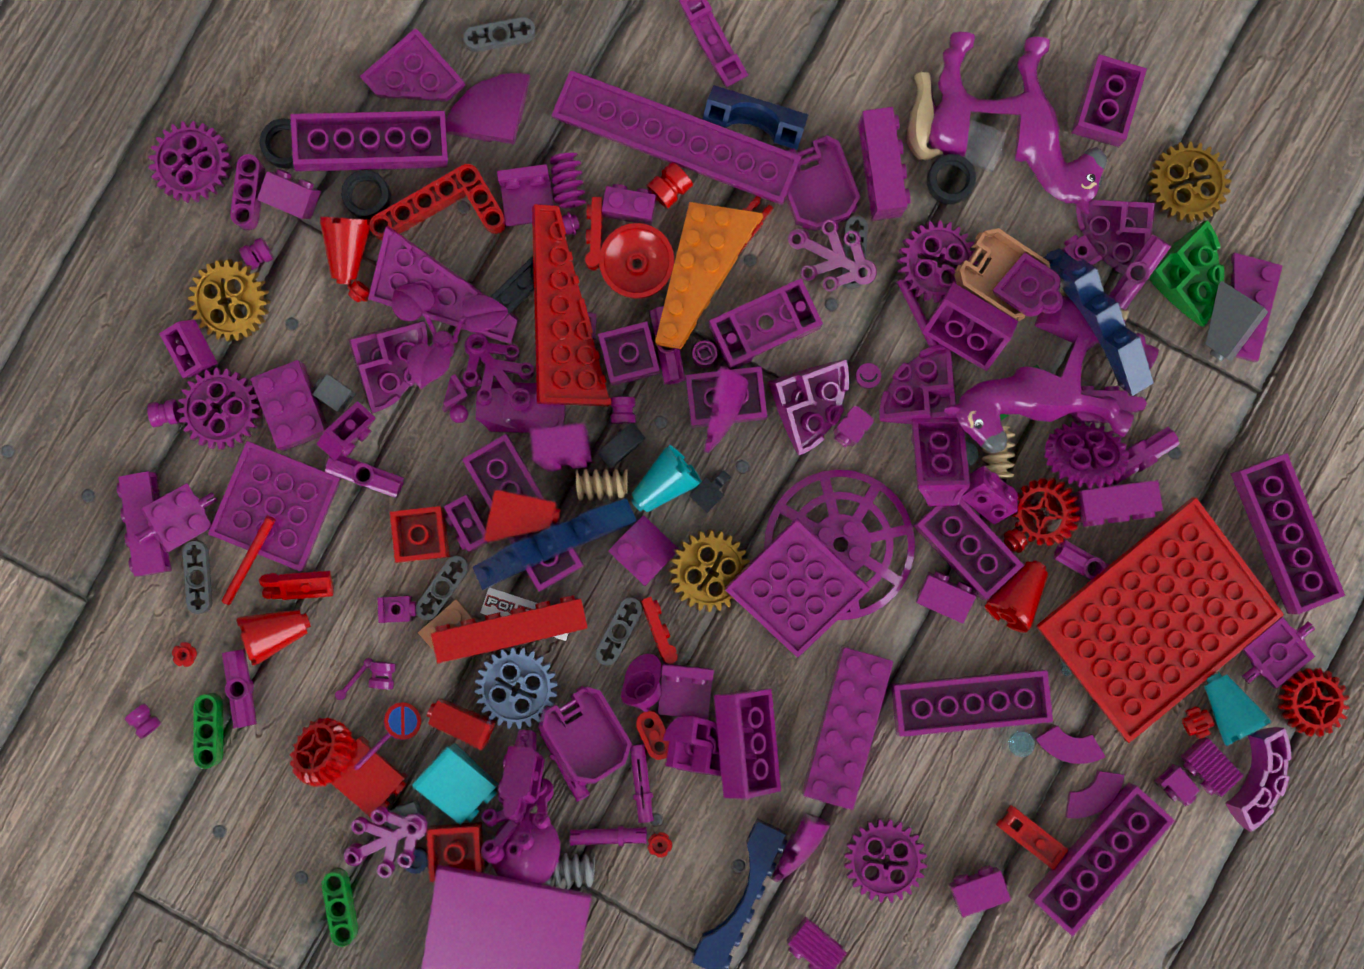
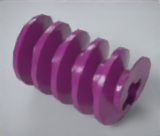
M577 153L556 154L549 159L550 164L553 166L550 169L551 174L554 175L552 184L557 185L553 188V193L558 195L554 198V202L560 208H574L586 204V200L578 198L584 195L585 191L577 189L578 186L584 184L582 180H576V177L582 175V171L575 170V167L581 165V161L574 160V157L578 156Z

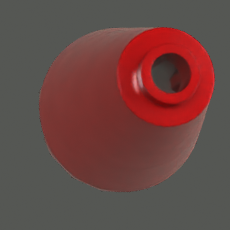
M320 217L330 276L336 279V284H351V280L357 279L370 231L369 219Z
M1036 560L1033 562L1027 561L1022 568L987 600L985 604L986 611L998 622L1001 618L1007 621L1006 627L1018 632L1027 633L1032 627L1048 578L1046 566Z
M300 610L236 618L252 666L261 663L308 634L307 628L311 627L307 614H301Z

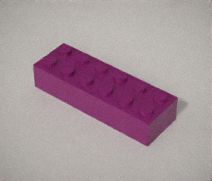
M445 111L290 114L293 166L296 172L447 168Z
M507 434L462 459L490 509L495 490L546 500ZM542 531L511 537L508 540L512 544L533 537ZM573 548L528 568L526 571L537 590L543 591L582 568L584 564Z
M1288 454L1276 455L1230 473L1287 614H1301L1346 596Z
M841 646L802 789L804 797L850 810L854 809L894 661Z
M1043 669L891 684L895 731L899 737L1053 722L1048 671Z
M1128 782L1112 803L1102 811L1070 847L1054 870L1051 869L1030 892L1028 897L1073 937L1175 820L1139 787Z

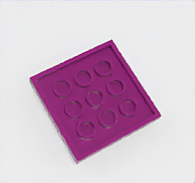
M246 441L208 534L248 550L265 517L271 516L276 521L258 555L303 572L341 478Z
M796 518L725 587V590L798 658L870 590V587L805 524Z

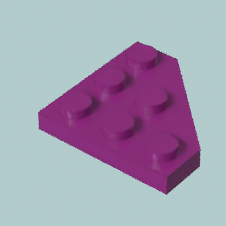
M417 28L412 30L360 75L364 83L380 98L448 101L466 86L465 82Z

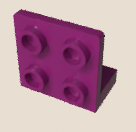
M547 164L497 171L498 182L502 192L505 222L508 227L532 224V206L534 204L554 206Z
M663 663L662 692L659 699L658 713L660 715L708 719L714 669Z

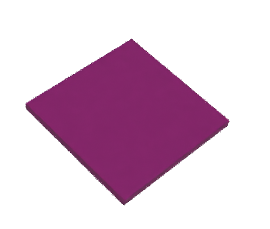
M439 865L436 874L422 969H578L592 894Z

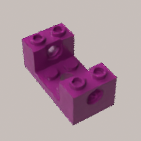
M802 278L709 320L708 327L728 369L734 370L751 362L753 357L794 338L799 340L820 330L823 322ZM763 316L770 317L773 321L772 328L768 330L762 329L758 323L759 319Z

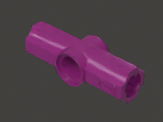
M1152 234L1109 294L1111 298L1119 303V307L1124 310L1127 309L1171 248L1167 242ZM1136 265L1145 268L1146 275L1143 279H1137L1133 276L1132 270Z
M663 307L650 311L655 340ZM656 344L664 385L678 384L685 381L680 349L664 350Z
M1167 426L1148 439H1143L1126 449L1129 451L1127 469L1124 475H1120L1119 481H1112L1113 484L1117 485L1137 471L1145 470L1156 463L1159 457L1180 445L1175 432Z
M343 455L336 461L329 457L325 470L328 474L394 498H398V495L401 493L405 479ZM367 468L370 471V478L366 482H362L359 477L360 472Z
M1066 540L1058 544L1054 551L1053 559L1090 580L1109 566L1102 559L1094 557ZM1094 561L1096 564L1095 571L1089 574L1087 571L1088 564Z
M246 649L224 652L222 657L227 682L225 693L230 702L233 727L240 728L256 725L257 719L252 694L254 684L249 675ZM237 682H241L244 685V693L242 695L237 694L235 691Z

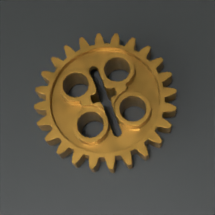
M1189 141L1185 148L1180 142L1176 145V150L1170 146L1166 150L1167 154L1162 152L1158 156L1160 161L1156 160L1152 164L1156 169L1149 172V175L1155 179L1150 180L1148 185L1155 188L1149 195H1157V199L1153 203L1162 204L1159 210L1160 213L1167 209L1169 211L1167 218L1177 215V222H1180L1186 217L1187 224H1190L1194 217L1197 222H1200L1204 216L1208 219L1213 216V212H1218L1221 209L1219 204L1223 205L1227 201L1222 195H1227L1231 192L1225 186L1230 184L1232 180L1225 178V175L1230 170L1222 169L1226 160L1218 162L1219 152L1212 156L1210 154L1211 146L1204 151L1202 150L1201 142L1193 148L1192 141ZM1194 163H1199L1202 166V172L1195 170ZM1170 169L1178 172V179L1170 175ZM1207 175L1210 176V179L1199 180L1194 185L1188 183L1175 189H1169V186L1182 184L1185 180L1191 182ZM1201 186L1209 190V196L1202 194ZM1178 192L1185 196V203L1177 199L1176 194Z
M227 259L225 263L223 260H217L215 265L213 263L206 264L207 270L200 269L198 271L201 277H193V281L197 286L189 287L195 293L194 296L188 297V300L195 302V305L189 308V310L197 311L193 319L202 320L199 328L209 327L207 330L208 335L216 332V339H222L225 336L226 341H231L233 338L238 341L243 339V335L245 337L252 336L251 331L256 332L260 330L257 323L263 324L266 322L261 315L269 314V311L263 308L264 305L270 303L269 300L264 299V295L268 294L269 290L261 289L266 282H258L256 280L260 274L259 272L250 274L252 266L248 265L242 269V261H236L233 264L232 259ZM235 280H238L241 284L240 291L235 289ZM212 285H215L218 290L217 296H214L211 292ZM227 298H231L232 302L228 303ZM242 304L247 308L248 313L246 316L241 312ZM219 309H220V310L223 312V314H224V320H223V321L220 320L219 317H218V313H217V312H218Z
M708 529L706 536L702 531H698L697 539L691 534L688 535L690 542L687 544L684 541H680L683 549H674L678 558H670L675 567L669 568L668 571L674 573L675 576L669 579V581L678 584L673 588V591L676 593L682 591L679 599L683 601L688 598L687 605L689 607H692L696 602V609L698 611H701L704 605L708 612H711L713 605L718 611H721V603L730 607L729 599L733 597L725 590V587L744 569V565L750 562L748 559H742L746 550H737L740 542L735 541L731 544L732 536L727 535L723 539V532L718 531L715 537L713 530ZM709 547L711 551L710 557L702 560L700 557L701 550ZM721 551V556L717 558V553ZM730 560L732 564L731 569L723 573L721 569L722 563ZM707 566L714 570L712 575L705 571ZM696 569L698 572L696 580L689 582L687 579L688 572ZM703 582L701 590H697V587ZM712 582H718V591L710 594L708 591L709 585Z

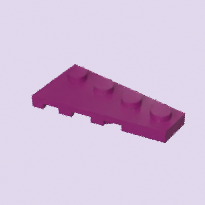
M1234 252L1231 254V263H1233L1231 286L1268 311L1235 357L1258 362L1283 265Z

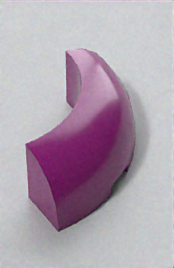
M1282 727L1264 728L1248 735L1252 753L1248 777L1240 791L1225 803L1234 819L1250 832L1258 828L1275 811L1273 807L1280 795L1284 796L1290 777L1287 776L1288 760H1291V748L1287 732Z

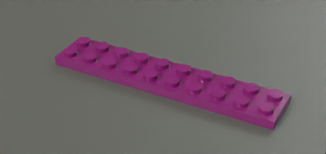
M572 70L568 74L551 115L553 119L669 163L674 162L680 167L780 205L784 203L801 161V156Z

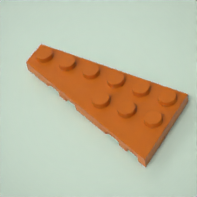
M689 202L655 340L657 345L682 349L697 325L698 318L710 304L711 297L720 288L738 259L739 252L744 244L748 243L756 225L761 222L763 218L762 213Z

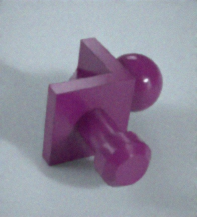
M478 372V383L475 385L476 387L482 384V378ZM454 374L450 376L442 410L444 413L450 410L451 420L455 423H463L468 418V410L460 404L466 401L468 394L465 390L471 387L466 386L463 381L460 382ZM470 376V377H468V378H466V379H467V380H473L475 377H474V376Z

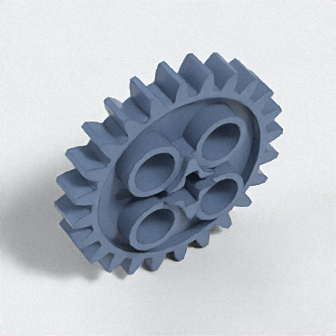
M512 646L510 653H507L502 648L500 657L496 653H492L493 662L489 660L484 661L487 669L479 668L478 673L483 678H476L475 683L482 686L476 688L475 693L482 694V696L477 699V703H485L482 713L490 710L489 720L498 717L497 725L499 726L505 720L509 729L513 722H516L518 729H521L522 722L524 721L530 727L532 718L540 722L539 713H543L542 710L546 708V705H554V702L549 697L557 696V692L551 690V688L557 686V681L550 680L555 676V671L547 672L551 663L542 664L544 656L540 655L538 658H535L534 649L529 654H525V646L521 648L520 653L516 652L514 646ZM507 665H513L516 667L517 673L514 676H507L503 672V668ZM529 676H537L540 679V684L535 687L529 686L526 679ZM500 677L509 684L499 682L495 678ZM516 682L520 683V689L513 692L511 685H515ZM496 688H502L505 690L506 696L498 699L494 697L492 691ZM524 691L535 693L537 697L533 698ZM523 698L529 702V706L526 709H519L515 702Z

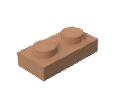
M456 599L423 627L418 634L434 651L430 633L436 632L435 627L450 624L451 629L461 627L460 621L473 619V617Z

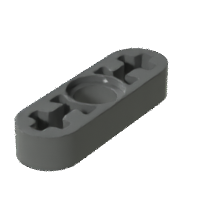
M522 17L472 26L465 31L464 41L469 50L480 52L531 42L536 35L534 23L529 18ZM523 25L530 29L527 31V35H522L521 32L516 31H520ZM509 27H513L515 38H512ZM504 29L507 32V36L504 40L497 41L493 38L494 31ZM486 31H488V36L491 41L489 43H487L486 38H483L486 37ZM474 34L481 38L478 40V44H474L471 41Z
M853 216L845 225L844 235L848 231H852L849 227H852L855 222L858 223L860 228H863V230L859 231V234L863 240L860 244L866 259L868 224L864 218ZM851 233L848 238L853 240L854 234ZM843 241V248L846 257L851 259L847 254V250L851 246L847 245L845 241ZM843 267L841 269V275L851 272ZM864 267L860 269V274L865 277ZM855 281L854 284L849 282L843 286L854 290L859 288L861 284Z
M190 541L183 548L186 605L192 613L203 614L211 609L213 603L209 549L201 541ZM195 545L197 549L202 551L201 554L197 555V563L203 562V566L191 567L190 563H196L195 556L190 554V551L195 549ZM196 570H200L204 574V580L199 585L194 584L191 579L192 573ZM205 587V592L199 591L200 599H205V604L201 605L199 610V606L194 605V600H198V592H192V588L201 589Z
M453 556L444 564L416 605V613L421 619L432 620L444 608L469 571V563L465 558ZM461 561L463 572H456L452 578L457 579L454 584L450 578L444 577L443 574L446 571L450 575L454 569L451 566L452 562L458 563ZM443 580L449 584L450 589L446 595H439L436 592V585L439 581ZM430 593L435 598L442 600L441 604L438 601H435L433 604V614H423L425 609L422 605L429 604L433 599L429 597Z
M636 598L623 600L596 650V658L601 664L612 665L617 661L642 613V605ZM634 602L638 612L637 614L632 613L628 620L633 621V623L629 626L627 622L617 618L619 614L622 617L625 616L627 612L624 608L625 604L630 605ZM616 624L624 625L627 630L625 637L621 639L615 638L612 634L613 626ZM607 637H609L613 642L621 643V646L617 648L614 645L611 652L614 654V658H608L605 661L602 659L603 654L600 652L601 649L606 650L609 647L610 642H606Z

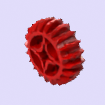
M1045 477L1039 478L1038 482L1031 480L1029 486L1024 485L1021 487L1023 493H1018V500L1020 501L1017 503L1018 512L1013 513L1012 516L1019 518V521L1014 526H1022L1021 533L1024 535L1029 533L1028 541L1032 542L1036 539L1037 545H1043L1046 542L1048 546H1052L1054 542L1060 544L1064 541V538H1070L1072 536L1070 530H1077L1078 527L1074 522L1080 521L1081 517L1076 515L1075 512L1081 510V507L1074 506V502L1079 497H1070L1073 489L1067 488L1064 490L1065 482L1061 481L1056 484L1055 478H1050L1047 481ZM1040 491L1044 492V497L1041 498L1039 504H1031L1032 499ZM1056 498L1060 501L1063 509L1057 506ZM1047 507V510L1052 515L1046 516V513L1041 509ZM1031 515L1035 517L1036 524L1032 520ZM1062 519L1060 526L1055 531H1048L1053 520Z
M1305 668L1304 672L1297 671L1295 678L1290 677L1287 680L1290 684L1289 686H1281L1286 691L1285 695H1278L1279 699L1284 700V703L1278 706L1279 709L1286 710L1281 717L1289 719L1287 725L1292 728L1296 727V732L1302 734L1305 731L1307 736H1313L1314 733L1316 736H1323L1325 731L1330 734L1333 733L1332 726L1341 727L1338 721L1339 718L1344 720L1347 718L1342 713L1343 709H1350L1348 705L1344 704V701L1350 697L1342 694L1347 687L1345 685H1338L1340 679L1332 677L1330 671L1323 672L1321 668H1315L1314 670ZM1316 681L1327 689L1329 696L1322 695ZM1303 688L1302 696L1297 699L1300 690ZM1313 698L1321 700L1316 701V704H1313L1314 706L1306 704L1311 703V700H1314ZM1330 705L1327 714L1324 715V711H1325L1326 707H1328V706ZM1298 708L1307 711L1308 716L1311 717V723L1300 715Z
M318 718L315 722L310 721L309 728L303 727V733L296 735L298 740L295 744H292L294 751L289 754L293 759L290 762V765L293 767L292 773L301 782L313 787H326L328 783L334 784L335 777L342 778V770L348 769L346 766L348 761L353 760L350 756V753L355 750L352 747L355 741L351 736L352 732L342 722L336 721L333 718Z

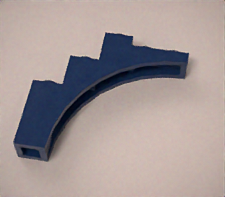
M1060 248L1044 256L1043 258L1050 263V269L1059 275L1061 288L1076 305L1096 335L1113 369L1118 385L1131 396L1152 385L1154 382L1141 339L1125 326L1119 303L1104 293L1097 268L1084 259L1080 261L1075 260Z
M627 498L589 510L570 521L552 526L533 537L512 543L472 568L482 590H485L559 554L619 531L637 520Z

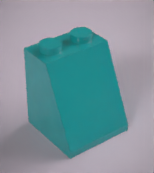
M454 742L412 786L461 825L465 819L470 822L480 812L477 807L482 801L487 804L497 794L494 789L498 783Z

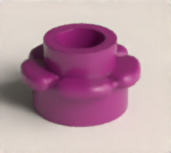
M567 211V214L562 216L566 235L573 234L575 236L576 230L580 229L579 222L575 214L571 215Z

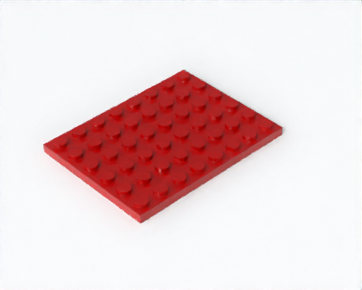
M1192 497L1050 613L1036 627L1123 739L1130 743L1283 617L1284 614L1198 499Z

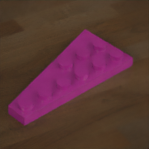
M389 226L385 228L368 299L392 307L393 292L396 288L406 284L422 285L432 292L435 299V305L426 311L430 318L457 327L459 319L464 316L462 312L463 304L473 296L485 294ZM511 313L497 328L494 326L479 334L511 344L514 340L519 318ZM464 322L461 328L467 330Z

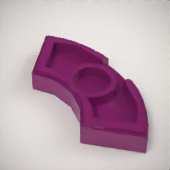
M1055 725L1035 737L1037 743L1047 753L1068 763L1086 764L1105 758L1104 753L1092 734L1083 737H1071Z
M1097 770L1094 780L1088 787L1080 791H1069L1065 817L1084 818L1104 810L1118 795L1125 775Z

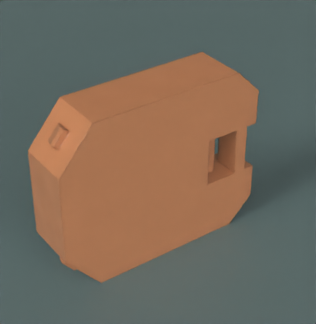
M999 228L987 230L983 233L979 232L975 238L976 241L972 245V248L975 249L968 261H963L955 270L956 284L1010 317L1017 319V321L1024 319L1026 315L995 296L993 289L1024 252L1050 268L1049 261ZM981 253L984 256L976 267L973 264ZM987 258H989L990 260L988 264L984 268L983 272L980 273V269L984 265Z

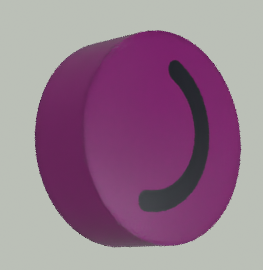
M865 363L856 371V382L862 388H874L881 380V371L875 364Z

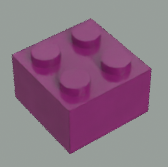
M647 322L598 334L611 386L660 374Z

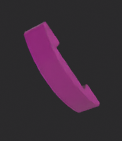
M678 0L696 39L724 86L728 88L748 77L737 53L734 54L716 21L708 0Z

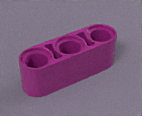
M245 154L238 159L230 212L232 221L246 231L255 229L259 223L261 201L257 200L265 178L264 165L251 154ZM255 163V170L251 173H247V167L250 164ZM247 188H253L251 196L244 198V191ZM249 212V219L245 222H240L241 215Z

